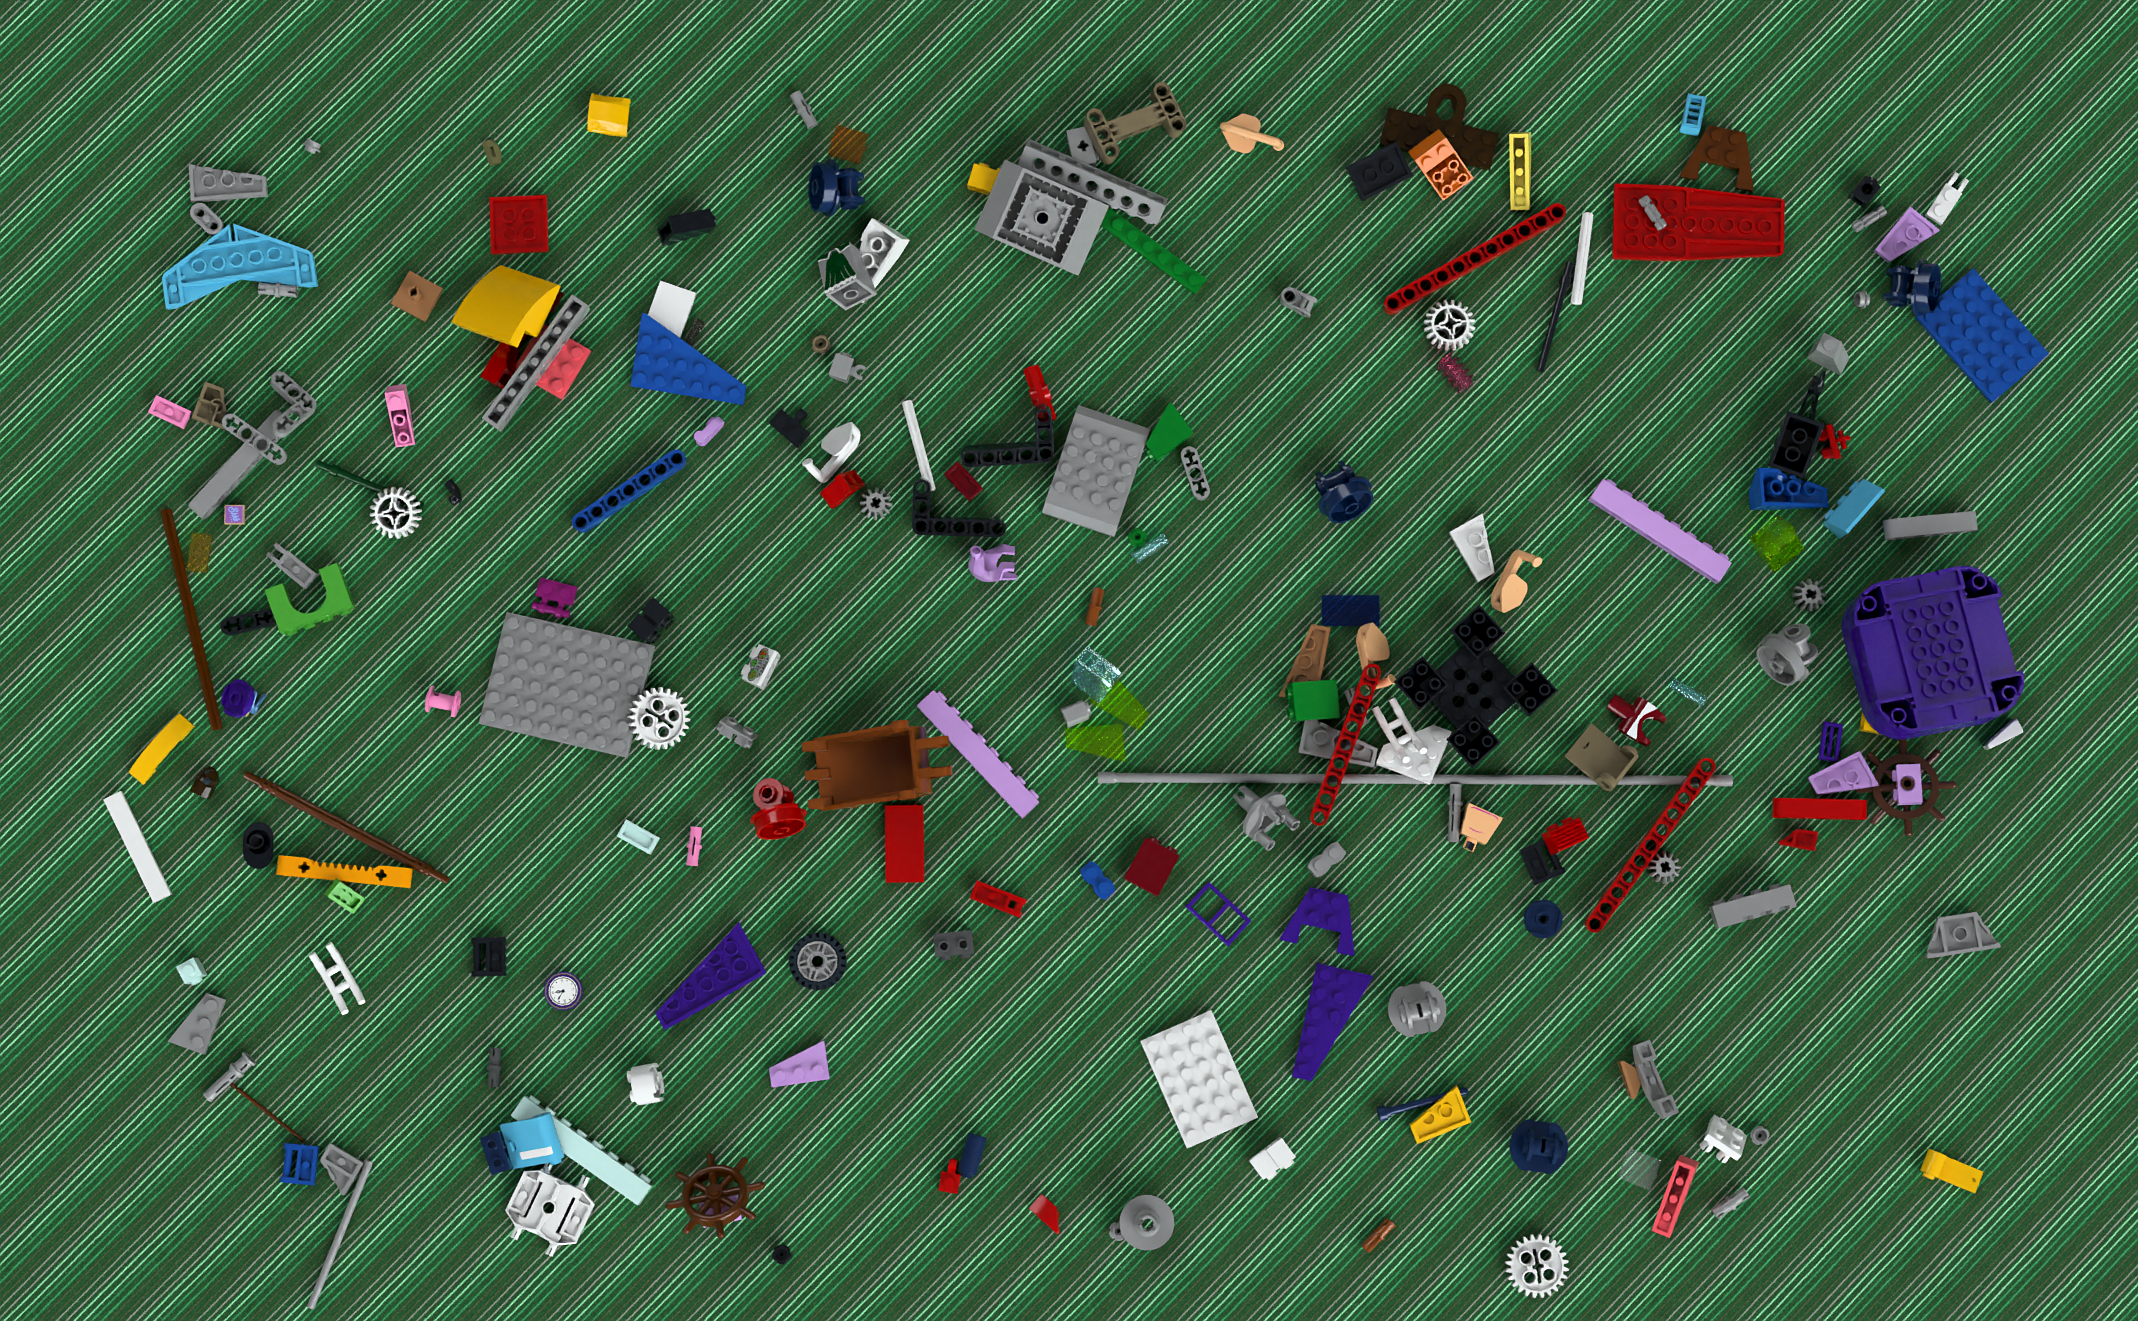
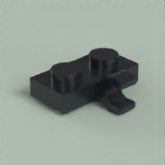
M802 408L796 413L794 418H791L781 409L769 422L772 427L797 448L811 435L799 425L808 415Z

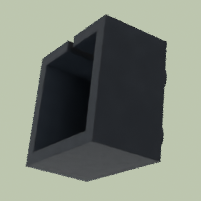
M652 598L642 609L645 615L642 616L638 613L627 625L647 644H654L661 636L659 633L664 628L667 630L674 622L672 620L674 616L655 598Z

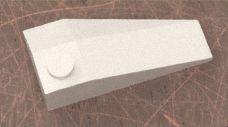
M872 218L862 233L860 254L876 288L900 257L910 240L895 229Z

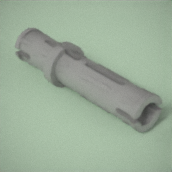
M1450 784V799L1447 801V805H1449L1447 842H1460L1461 806H1463V802H1461V784Z

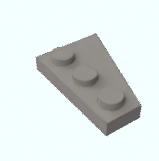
M206 993L168 1042L206 1055L226 999Z

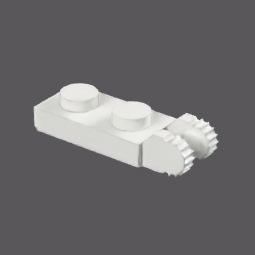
M1956 172L1948 183L1943 186L1925 214L1926 217L1940 226L1962 195L1961 192L1969 182L1965 178L1957 190L1953 188L1952 184L1959 175Z

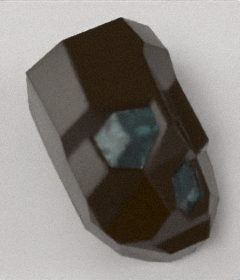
M211 766L204 768L198 774L190 791L210 799L219 783L217 770Z

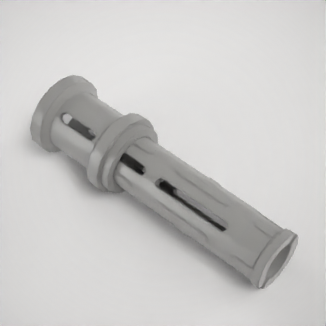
M244 1051L235 1063L230 1064L229 1070L203 1092L204 1097L212 1102L237 1077H243L244 1072L248 1068L255 1066V1060Z

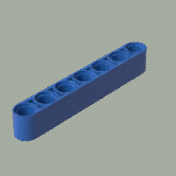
M680 450L669 452L577 513L572 519L573 527L580 533L588 532L684 468L687 463L686 456ZM676 455L682 456V461L678 464L672 462L673 457ZM659 466L666 467L664 474H657ZM643 477H650V482L647 485L641 484ZM633 487L634 493L630 496L625 495L626 488ZM611 498H618L616 506H609ZM596 508L602 509V514L599 517L593 516V511ZM579 519H586L584 527H577Z

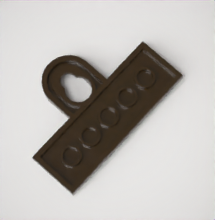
M1443 84L1436 87L1430 94L1425 116L1388 108L1379 146L1386 147L1397 142L1401 151L1408 152L1439 129L1464 165L1490 171L1499 133L1462 125L1466 108V97L1457 86ZM1444 99L1452 101L1454 116L1447 121L1441 120L1436 114L1437 107L1441 105Z

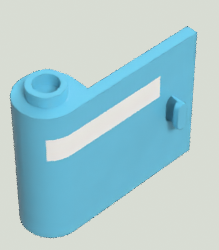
M551 1112L542 1113L529 1119L500 1124L513 1169L545 1163L555 1165L562 1162L561 1159L564 1158V1153Z

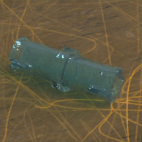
M1161 533L1152 541L1145 542L1143 547L1132 553V557L1136 558L1134 559L1135 562L1139 564L1148 556L1155 555L1157 550L1168 544L1169 540L1164 539L1166 535Z
M1675 677L1668 687L1682 695L1683 699H1689L1700 707L1704 705L1708 696L1693 689L1692 685L1688 686Z

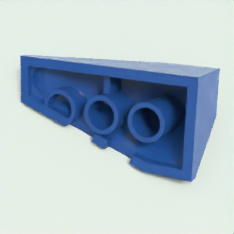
M1757 468L1749 489L1750 510L1827 508V488L1809 481L1805 482L1794 475H1787L1776 468Z

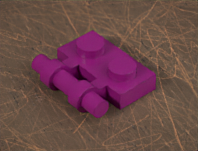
M540 577L535 596L542 598L541 603L533 601L531 608L538 610V613L545 614L546 612L555 615L557 618L564 617L569 619L571 611L564 610L565 605L573 606L578 588ZM549 600L558 602V607L549 606Z

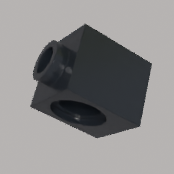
M1865 176L1848 198L1864 208L1881 186L1878 185V181L1873 177ZM1862 187H1867L1870 194L1863 193Z

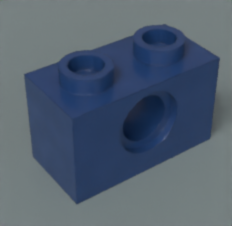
M502 1131L480 1138L491 1175L513 1169Z

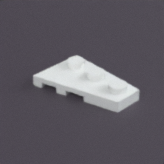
M1483 514L1449 532L1477 583L1495 573Z

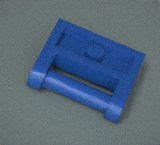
M284 1143L285 1158L283 1175L280 1176V1182L315 1185L319 1146ZM293 1150H298L295 1177H290Z

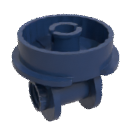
M828 159L825 163L816 162L812 167L808 185L811 209L814 212H822L825 216L831 217L835 213L837 206H840L841 209L852 210L865 204V198L859 196L857 190L858 181L864 180V174L857 172L853 168L839 170L836 161L833 159Z
M1921 259L1917 263L1915 271L1907 266H1895L1894 268L1887 269L1886 275L1892 278V286L1890 292L1883 293V300L1895 307H1906L1907 304H1911L1914 315L1919 317L1923 313L1933 314L1935 312L1941 292V271L1938 264H1931L1926 259ZM1911 281H1913V289L1910 295V285Z
M1341 460L1338 462L1339 469L1325 476L1320 471L1316 473L1317 480L1315 485L1322 496L1318 506L1319 510L1323 515L1328 516L1329 520L1333 523H1344L1355 519L1364 513L1373 502L1370 481L1365 477H1356L1349 464L1345 465Z
M1527 1119L1520 1123L1513 1131L1509 1148L1511 1157L1519 1169L1551 1174L1557 1171L1564 1163L1568 1153V1142L1564 1131L1558 1124Z

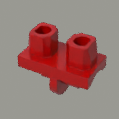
M1832 424L1826 425V428L1822 430L1819 442L1830 440L1831 446L1821 449L1823 458L1838 460L1842 459L1838 443H1840L1842 450L1847 449L1846 441L1851 440L1850 436H1844L1843 430L1837 431L1839 438H1836Z

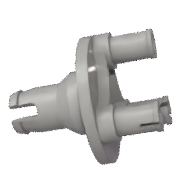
M1241 786L1238 789L1245 797H1239L1237 794L1233 796L1234 800L1247 811L1243 822V832L1253 841L1260 843L1267 851L1274 847L1275 841L1266 832L1275 824L1280 825L1279 821H1281L1292 831L1299 827L1300 821L1289 813L1290 811L1286 807V798L1280 792H1271L1260 798L1248 787Z
M1153 1195L1137 1196L1128 1201L1124 1206L1119 1220L1120 1230L1124 1239L1131 1246L1140 1250H1154L1164 1245L1171 1237L1174 1229V1216L1168 1204L1159 1197ZM1147 1218L1153 1221L1152 1227L1143 1228L1142 1221Z

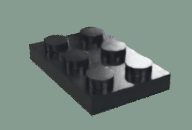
M1397 142L1345 167L1361 201H1365L1413 176Z

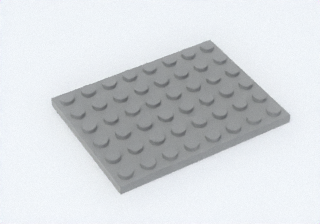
M506 612L479 724L628 758L634 735L631 731L634 729V726H628L633 721L627 718V716L633 715V712L629 710V708H635L632 701L639 702L637 695L643 696L644 694L643 691L645 690L655 646Z

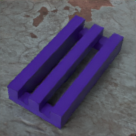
M1823 722L1818 760L1838 762L1843 724ZM1830 726L1826 756H1824L1827 727ZM1834 727H1837L1834 756L1830 757Z

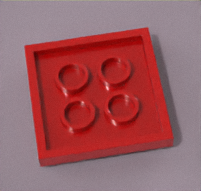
M547 195L489 197L492 255L549 252Z

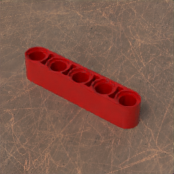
M1772 798V818L1867 820V800Z

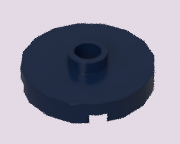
M1538 900L1533 902L1524 913L1526 930L1537 938L1554 936L1562 926V913L1558 906L1551 901ZM1540 916H1545L1546 921L1544 923L1540 922Z

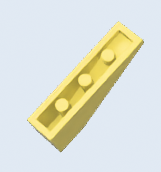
M1512 132L1509 134L1511 210H1530L1531 132Z

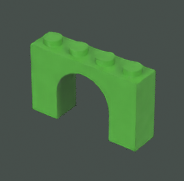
M335 563L319 569L326 589V599L321 608L312 613H301L294 607L288 588L283 583L265 590L281 634H286V636L298 633V629H310L315 627L317 622L322 621L325 623L334 619L333 616L350 614L351 610L356 608L341 565Z

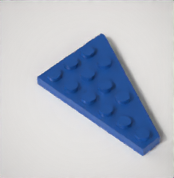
M642 313L631 379L632 387L744 405L746 385L648 314Z

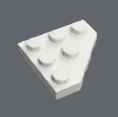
M1432 725L1415 732L1427 751L1425 754H1420L1411 740L1402 744L1401 746L1410 758L1407 763H1403L1398 757L1391 743L1383 745L1376 765L1430 785L1448 742L1446 739L1451 735V731Z

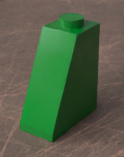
M1172 403L1166 407L1145 444L1146 450L1144 452L1150 460L1154 459L1155 462L1190 439L1194 434Z

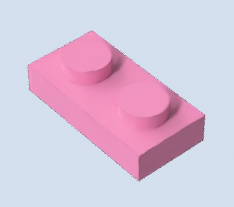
M157 395L148 413L182 429L185 428L192 414L191 411Z

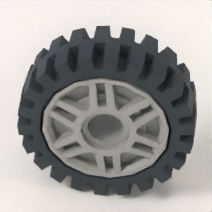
M811 933L800 938L794 944L789 957V967L793 977L800 985L811 990H824L835 985L842 978L847 964L843 946L837 939L825 933ZM816 956L823 958V964L820 967L813 965V959Z

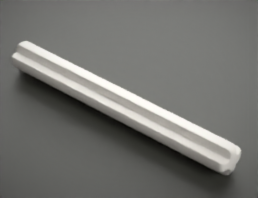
M1590 212L1583 213L1571 296V303L1575 305H1581L1583 299L1594 216Z
M911 400L902 402L921 476L930 482L931 491H934L935 484L913 403ZM924 483L925 491H927V485Z

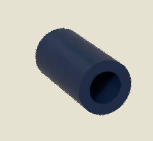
M968 1133L958 1171L961 1172L960 1176L972 1178V1175H977L986 1137Z

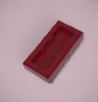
M958 461L944 473V476L969 502L984 490Z

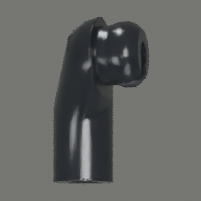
M452 479L448 480L444 485L452 494L448 499L452 505L461 503V490Z

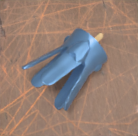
M254 689V703L245 717L249 713L256 715L260 704L266 698V694H262L255 703L257 692Z

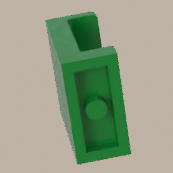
M1336 679L1287 684L1285 697L1289 703L1287 716L1290 718L1291 723L1340 718Z

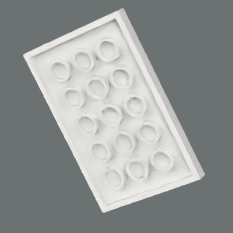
M1211 1010L1140 1041L1186 1148H1190L1258 1118Z

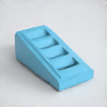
M1688 93L1680 133L1698 136L1707 97ZM1690 102L1701 104V106L1692 105Z

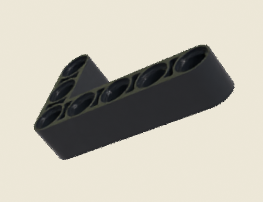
M1040 404L1035 408L1036 441L968 445L961 450V463L966 467L1050 462L1054 457L1051 408L1046 404ZM1040 412H1047L1048 416L1040 418L1038 414ZM1042 430H1047L1049 432V434L1045 437L1041 436L1039 433ZM1047 448L1050 450V453L1043 455L1040 451ZM1023 450H1030L1031 454L1024 456L1021 452ZM1004 451H1010L1012 452V455L1010 457H1005L1002 455V453ZM986 452H991L993 456L991 458H985L983 454ZM971 453L974 455V458L969 460L964 455Z
M920 478L914 483L912 528L916 534L1001 537L1004 535L1006 523L1002 519L930 516L931 484L925 478ZM920 482L925 483L927 491L919 492L917 484ZM918 502H925L927 509L919 511L916 507ZM924 521L927 527L925 530H918L916 523ZM938 521L944 522L946 525L945 530L938 531L935 528V523ZM962 522L965 525V529L958 532L955 530L954 524ZM980 522L983 524L984 530L976 532L973 529V525ZM993 524H1002L1003 530L1000 533L994 532L992 529Z

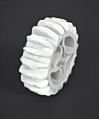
M1444 300L1443 307L1439 302L1436 303V308L1431 307V313L1426 314V317L1430 320H1424V324L1428 325V327L1424 328V332H1430L1426 338L1430 339L1433 337L1434 339L1431 344L1434 345L1438 342V349L1445 345V351H1448L1449 346H1451L1452 351H1455L1456 344L1460 349L1463 348V343L1468 344V338L1473 337V334L1469 331L1475 330V327L1471 326V324L1475 323V319H1469L1473 313L1469 312L1466 314L1468 307L1465 306L1461 309L1462 303L1459 302L1455 306L1454 300H1451L1450 305H1448L1447 300ZM1444 312V321L1434 325L1435 318ZM1451 312L1458 314L1462 320L1453 318ZM1447 322L1453 324L1452 329L1446 327ZM1464 326V333L1455 339V330ZM1437 331L1446 333L1448 339L1441 337Z
M391 487V491L387 488L384 489V494L378 493L379 499H373V502L377 505L370 506V509L375 510V512L370 513V516H375L376 520L372 521V524H379L376 530L383 528L382 535L388 533V537L393 538L395 534L397 539L401 538V534L407 537L408 532L413 533V527L419 526L415 520L422 519L421 516L417 515V513L422 512V509L416 508V506L420 505V502L414 503L413 501L416 499V496L412 495L409 497L410 491L406 490L404 492L402 487L398 491L396 487ZM391 498L389 509L382 511L385 502ZM398 498L402 499L408 508H403ZM393 510L404 512L400 513L399 515L388 514L389 512H393ZM410 515L408 522L401 528L400 523H402L403 516ZM383 517L390 518L394 527L388 525Z

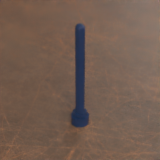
M1467 1088L1459 1089L1461 1096L1468 1094ZM1448 1092L1393 1107L1378 1106L1376 1109L1379 1120L1383 1122L1392 1117L1391 1115L1434 1104Z

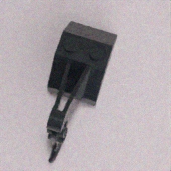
M1825 370L1821 372L1820 377L1813 376L1798 414L1787 411L1773 445L1768 466L1805 478L1825 425L1823 422L1814 420L1818 397L1825 384ZM1812 391L1814 396L1809 417H1805L1801 413Z

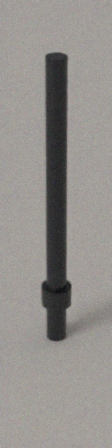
M1566 262L1563 275L1559 279L1558 294L1536 369L1539 372H1544L1567 286H1570V275L1573 268V263Z

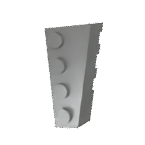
M1780 883L1768 886L1769 890L1763 892L1761 888L1750 891L1751 895L1745 897L1743 893L1731 896L1732 900L1727 902L1724 899L1713 901L1714 905L1710 906L1709 909L1715 929L1797 907L1790 884L1780 886Z

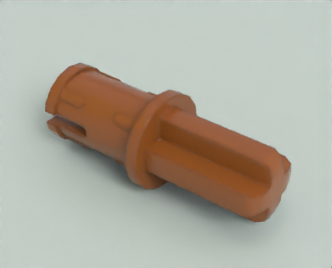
M1101 588L1093 589L1090 605H1087L1089 607L1085 621L1087 625L1097 626L1104 590Z
M1386 1218L1376 1230H1372L1373 1233L1362 1243V1248L1368 1253L1371 1252L1396 1227L1394 1223Z

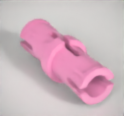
M690 826L689 844L686 846L688 848L686 865L698 866L699 851L702 849L700 843L703 828Z

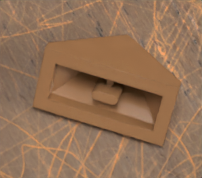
M1618 1061L1617 1064L1629 1099H1635L1641 1085L1636 1068L1625 1061Z

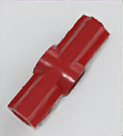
M1033 365L1024 369L1023 372L1029 386L1028 391L1035 407L1040 404L1048 405L1051 408L1052 421L1056 420L1057 418L1051 403L1052 398L1048 386L1044 382L1039 365ZM1040 412L1038 416L1040 418H1046L1048 416V413Z

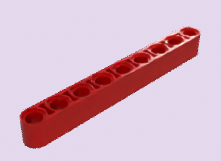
M1368 664L1361 673L1310 813V822L1315 826L1324 825L1329 818L1381 675V669L1376 664ZM1371 667L1376 670L1375 678L1368 677L1366 673L1368 668ZM1361 686L1369 687L1370 694L1368 696H1363L1360 693ZM1357 703L1363 706L1361 714H1356L1353 710L1354 705ZM1348 722H1354L1357 725L1355 732L1348 731ZM1344 739L1350 742L1348 750H1343L1340 747V742ZM1335 758L1343 760L1342 768L1339 769L1334 766ZM1329 776H1334L1337 779V784L1334 787L1327 784ZM1322 794L1330 796L1329 804L1324 805L1321 803L1320 797ZM1316 812H1321L1324 816V820L1321 823L1315 822L1313 818Z

